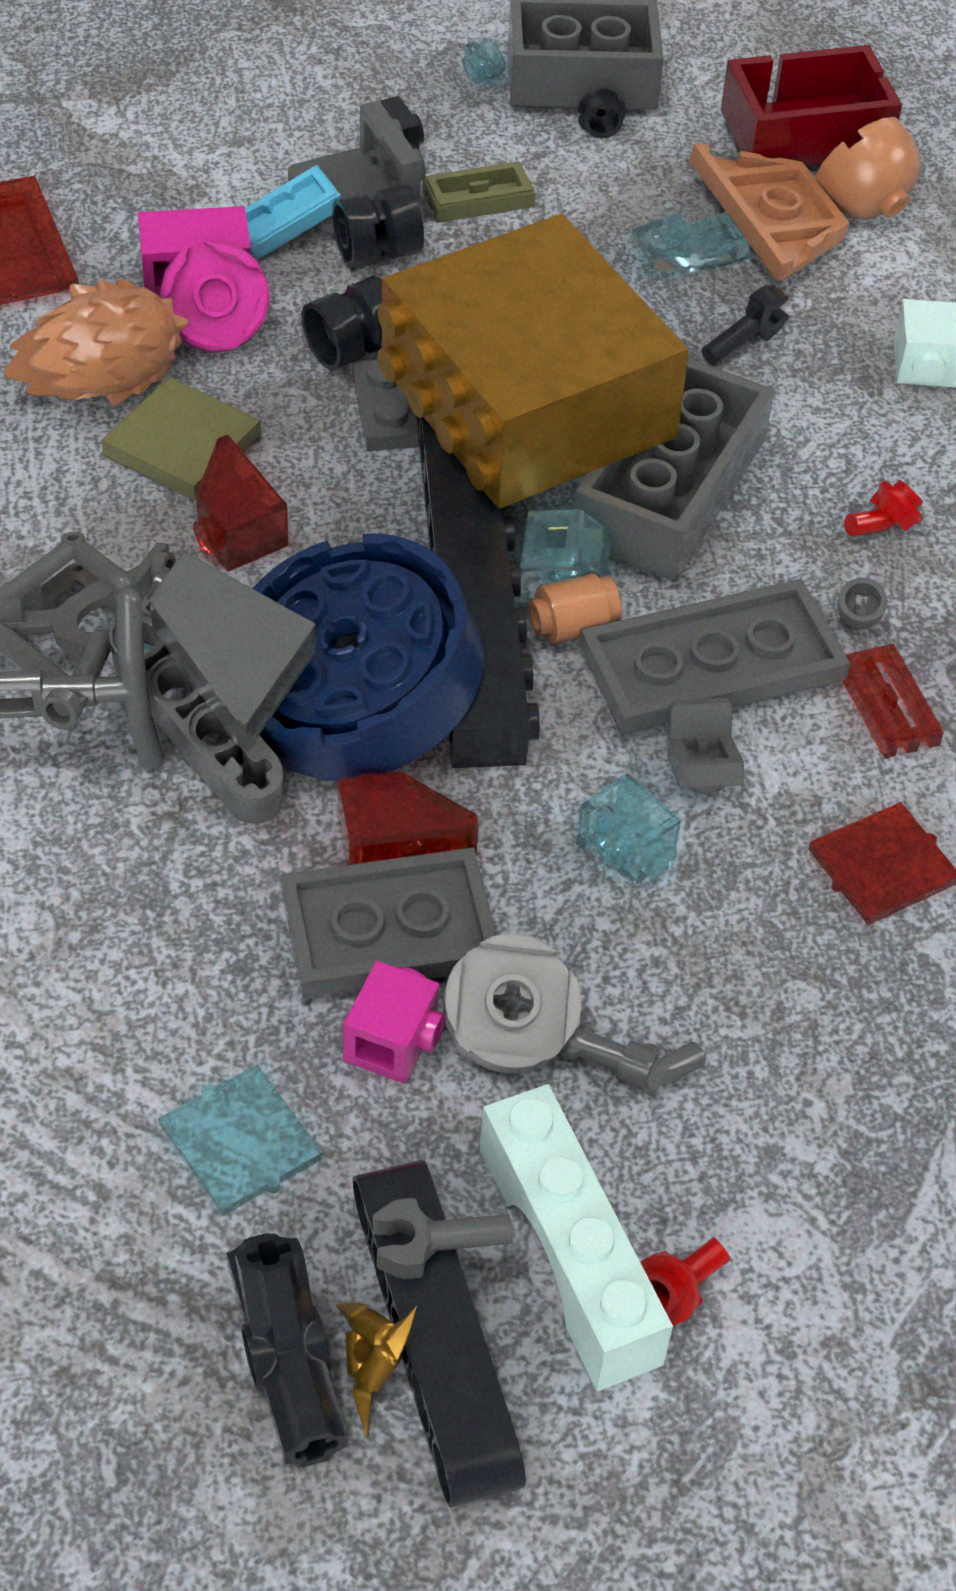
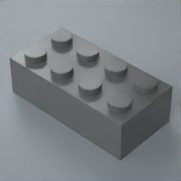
M688 358L678 437L587 473L575 491L570 541L676 582L765 441L775 389Z

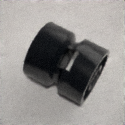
M409 185L378 190L374 200H371L367 194H358L334 200L332 205L333 229L340 255L347 267L379 262L383 252L389 258L421 253L424 245V226L417 198Z
M373 275L347 286L343 294L333 292L303 306L301 323L305 338L314 356L325 368L332 371L362 358L365 351L373 353L382 349V327L378 318V306L382 304L381 278Z

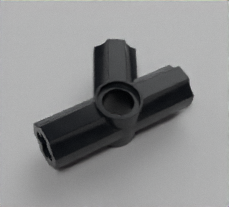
M265 1233L244 1239L241 1245L226 1254L227 1266L244 1324H241L242 1339L255 1388L257 1391L264 1390L284 1463L301 1464L303 1467L327 1461L333 1454L348 1446V1434L329 1375V1371H331L329 1348L320 1315L316 1306L312 1304L303 1249L298 1238L280 1237L275 1233Z

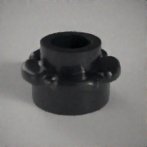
M600 89L596 93L587 94L578 105V112L580 113L578 122L581 128L593 137H611L622 127L626 113L625 103L622 100H618L617 93L609 89ZM599 109H605V112L597 114Z

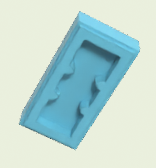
M315 165L245 208L251 254L257 261L332 215L334 200L342 197L318 165Z

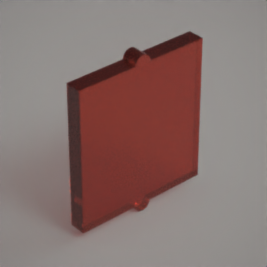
M902 802L817 838L809 844L808 850L833 880L832 890L842 892L867 925L956 885V868L936 845V835L932 833L927 834Z

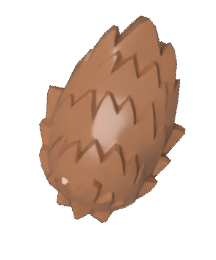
M101 280L95 285L96 287L72 284L70 285L71 300L43 314L34 323L37 326L36 328L11 343L10 348L18 350V352L5 367L3 373L5 378L31 383L25 389V393L32 396L47 397L59 395L60 400H79L106 395L111 405L114 406L123 402L133 393L136 395L143 394L152 382H157L163 378L170 364L175 360L174 351L176 347L182 343L178 333L188 325L189 320L173 314V300L171 298H160L147 288L137 287L127 280H116V284Z

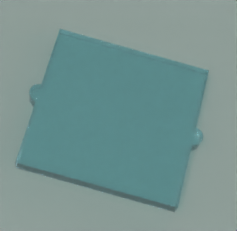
M258 1064L216 1087L212 1085L204 1086L202 1088V1095L159 1118L160 1127L223 1216L266 1191L271 1194L277 1193L280 1190V1183L323 1159L322 1151Z

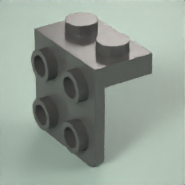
M379 100L360 105L359 148L292 164L288 167V181L318 165L342 198L367 194L371 200H374L378 190L409 185L417 198L419 208L420 184L426 175L425 163L421 152L417 148L413 149L404 137L399 121L390 117ZM332 215L317 224L322 232L334 234Z

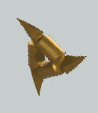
M343 1303L335 1305L347 1320L350 1328H352L351 1331L345 1333L347 1376L355 1380L352 1394L367 1441L372 1393L379 1392L401 1362V1353L407 1344L416 1307L405 1318L394 1324L376 1310L368 1309L367 1304Z

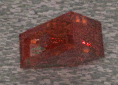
M228 434L219 437L196 494L198 521L193 523V531L203 552L207 555L213 553L226 571L230 572L288 546V507L286 502Z
M403 772L366 773L357 777L338 779V823L346 865L474 848L477 856L479 829L477 814Z

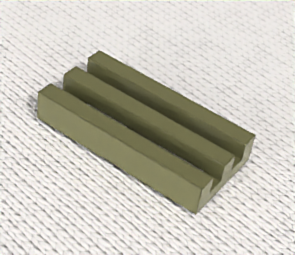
M520 161L425 176L422 183V192L425 198L428 197L430 209L434 210L436 223L532 208L535 205V191Z

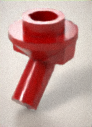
M882 480L878 484L877 492L869 500L876 510L848 514L844 520V527L849 536L881 532L891 528L893 525L906 531L912 525L920 524L923 521L922 515L917 510L923 504V501L903 481L898 480L892 486L887 481Z
M712 1237L683 1260L669 1254L667 1251H663L643 1259L640 1263L672 1325H677L689 1319L703 1302L699 1294L698 1285L731 1261L722 1244L715 1237Z

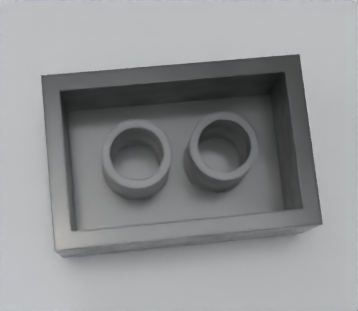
M510 0L507 46L510 106H526L528 108H540L543 106L574 107L578 109L580 101L587 94L596 93L600 89H609L617 93V99L625 103L626 110L658 109L664 58L657 0Z

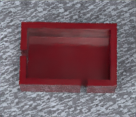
M870 45L780 54L771 103H767L774 62L771 55L730 59L727 61L720 110L740 151L757 153L767 158H784L800 161L804 165H818L823 163L829 154L842 142L850 149L857 142L861 141L863 138L858 130L882 118H900L902 103L888 77L883 78L884 70Z

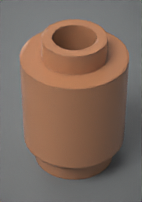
M590 573L538 586L535 592V600L529 601L528 612L534 632L538 636L544 634L550 644H557L580 638L581 629L620 621L622 606L619 592L613 579L610 576L598 578L596 574Z

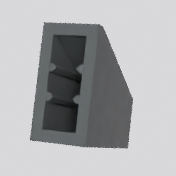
M183 551L171 569L164 567L157 573L149 587L147 600L149 601L152 627L234 742L239 747L248 751L316 653V624Z

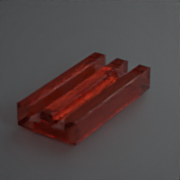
M894 644L845 654L850 662L847 680L842 682L884 759L896 756L897 749L902 747L906 753L918 751L920 743L926 742L928 748L940 746L944 731ZM881 662L916 727L911 728L897 703L898 697L890 683H886L875 663Z

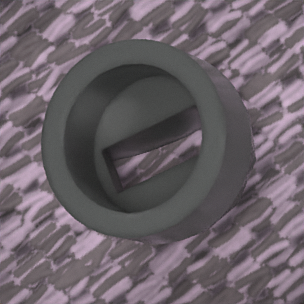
M869 578L853 579L846 583L840 592L837 604L840 618L849 627L869 629L883 617L887 605V596L883 587L876 581ZM857 595L868 596L865 616L855 614Z

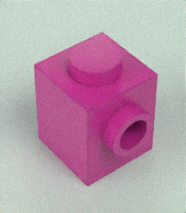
M376 960L343 1023V1061L406 1084L422 1050L430 1053L433 1052L444 1028L445 1014L438 1011L439 983L427 979L423 974L407 967L396 968Z

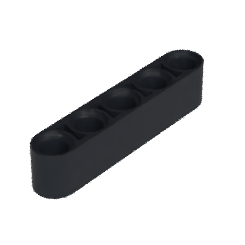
M421 1159L353 1176L352 1184L357 1213L389 1319L396 1324L416 1307L407 1344L401 1356L447 1505L452 1508L524 1488L526 1486V1475L521 1449L456 1250L436 1251L426 1261L424 1275L421 1278L402 1279L377 1268L378 1248L394 1244L405 1245L412 1241L410 1236L403 1233L393 1235L373 1234V1215L387 1204L398 1199L415 1198L425 1216L433 1221L446 1220L425 1160Z

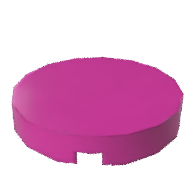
M222 241L204 242V244H198L192 248L189 247L178 253L165 270L160 290L161 298H171L173 300V314L189 320L188 325L178 333L182 341L191 348L210 353L233 351L251 341L265 322L270 302L267 279L257 260L239 246Z

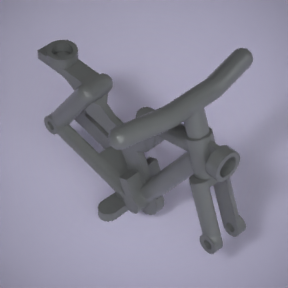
M69 532L61 537L59 545L0 589V652L22 669L21 671L0 672V691L31 690L32 697L0 699V719L43 716L45 721L51 726L65 730L74 726L83 713L84 707L97 706L98 703L124 702L128 724L140 764L149 771L157 770L161 767L164 755L152 716L144 661L142 600L147 596L149 587L157 573L164 567L171 569L176 562L174 554L169 552L168 544L157 542L139 565L129 571H124L85 542L83 533ZM72 559L78 562L68 565L66 568H64L57 575H55L53 578H51L49 581H47L44 585L41 586L42 582H44L47 578H49L51 575L57 572L60 568H62ZM75 585H80L84 588L66 600L58 609H46ZM105 605L116 612L120 676L100 677L111 651L109 633L101 629L94 632H81L78 628L81 619L91 611ZM53 633L56 644L71 661L77 662L72 676H69L30 645L28 634Z

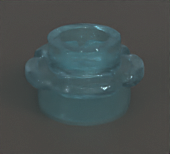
M486 37L476 43L468 42L464 47L466 56L462 58V64L467 75L477 84L485 80L489 85H495L497 83L496 77L506 70V63L500 50Z

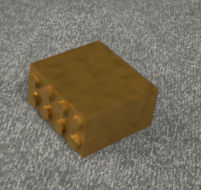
M563 213L382 278V304L378 306V318L382 327V349L378 351V363L384 377L389 382L397 384L406 395L414 414L419 418L424 417L436 432L442 448L447 453H453L465 467L472 485L477 490H484L498 509L678 437L689 349Z

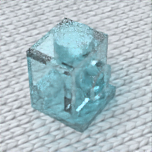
M581 509L528 511L520 568L526 572L544 571L552 582L590 573L596 574L598 578L607 576L613 532Z
M627 773L581 804L576 844L583 851L594 845L602 859L610 867L620 869L638 885L648 877L656 879L662 876L674 863L677 857L676 846L681 820Z

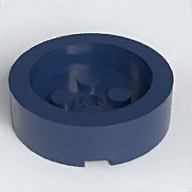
M376 533L362 534V542L349 543L332 548L328 541H324L284 560L252 588L316 624V653L259 734L276 754L281 764L292 771L308 777L330 781L359 780L394 771L423 756L448 736L466 714L476 696L484 664L483 642L480 631L450 568L438 555L417 542L403 537ZM359 634L357 637L359 646L357 648L353 645L341 649L333 648L335 642L343 635L353 636Z

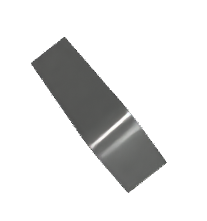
M147 597L142 600L143 639L145 644L153 647L150 651L144 653V661L154 721L236 818L250 824L264 823L273 819L283 804V768L281 762L260 736L257 737L248 751L239 747L234 742L153 630L149 601ZM115 619L110 628L109 637L114 670L117 676H120L117 624ZM173 688H184L192 692L188 697L181 700H172L163 696L168 690ZM211 733H222L231 738L227 743L220 746H210L201 741L206 735ZM243 775H244V776L247 778V780L251 783V784L245 786L244 788H243ZM266 784V787H265V788H262V789H259V788H258V787H260V786Z

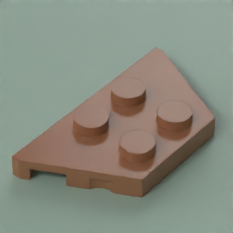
M697 143L693 145L689 162L776 281L786 279L845 239L850 223L803 162L784 158H767L760 154L740 151L737 161L713 157L710 154V145Z

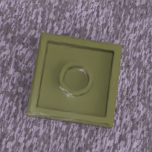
M169 376L101 440L102 452L104 456L196 500L199 488L200 494L205 491L203 481L206 473L208 474L211 468L210 463L215 446L216 456L214 461L212 460L216 470L215 474L213 472L214 481L261 435V420Z

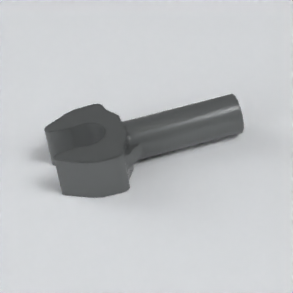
M405 1198L387 1204L373 1215L372 1231L374 1235L403 1233L412 1239L410 1243L405 1245L394 1244L380 1247L377 1250V1268L402 1279L421 1278L424 1275L426 1261L436 1251L512 1244L513 1241L510 1214L433 1221L421 1211L415 1198Z

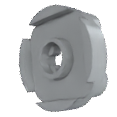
M521 934L496 935L468 951L453 967L443 995L445 1025L452 1036V1043L456 1051L463 1057L472 1059L486 1069L501 1073L528 1072L552 1062L574 1034L580 1019L581 992L579 983L572 970L570 969L568 972L565 964L555 956L556 951L545 942ZM506 987L517 988L519 999L524 1002H530V1012H520L516 1020H508L504 1018L502 1010L494 1007L493 998H502Z

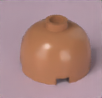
M896 117L882 118L858 130L863 139L850 149L842 142L823 161L816 174V180L838 209L855 219L875 218L882 214L886 218L892 217L902 211L911 200L909 193L914 189L920 174V154L913 137Z

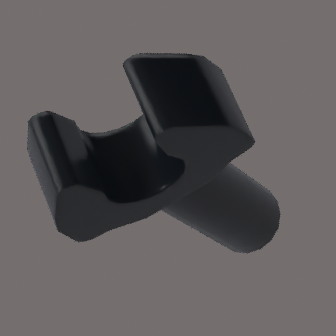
M774 285L764 286L753 292L749 297L746 315L701 349L705 360L711 365H716L755 334L765 341L770 340L779 332L789 318V315L779 308L789 297Z

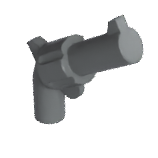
M579 1027L576 1028L564 1057L568 1060L581 1057L617 1071L616 1079L641 1089H646L648 1095L654 1098L660 1085L672 1083L705 1064L704 1052L695 1042H689L659 1058L660 1049L654 1044L647 1043L642 1045L630 1041L625 1046Z

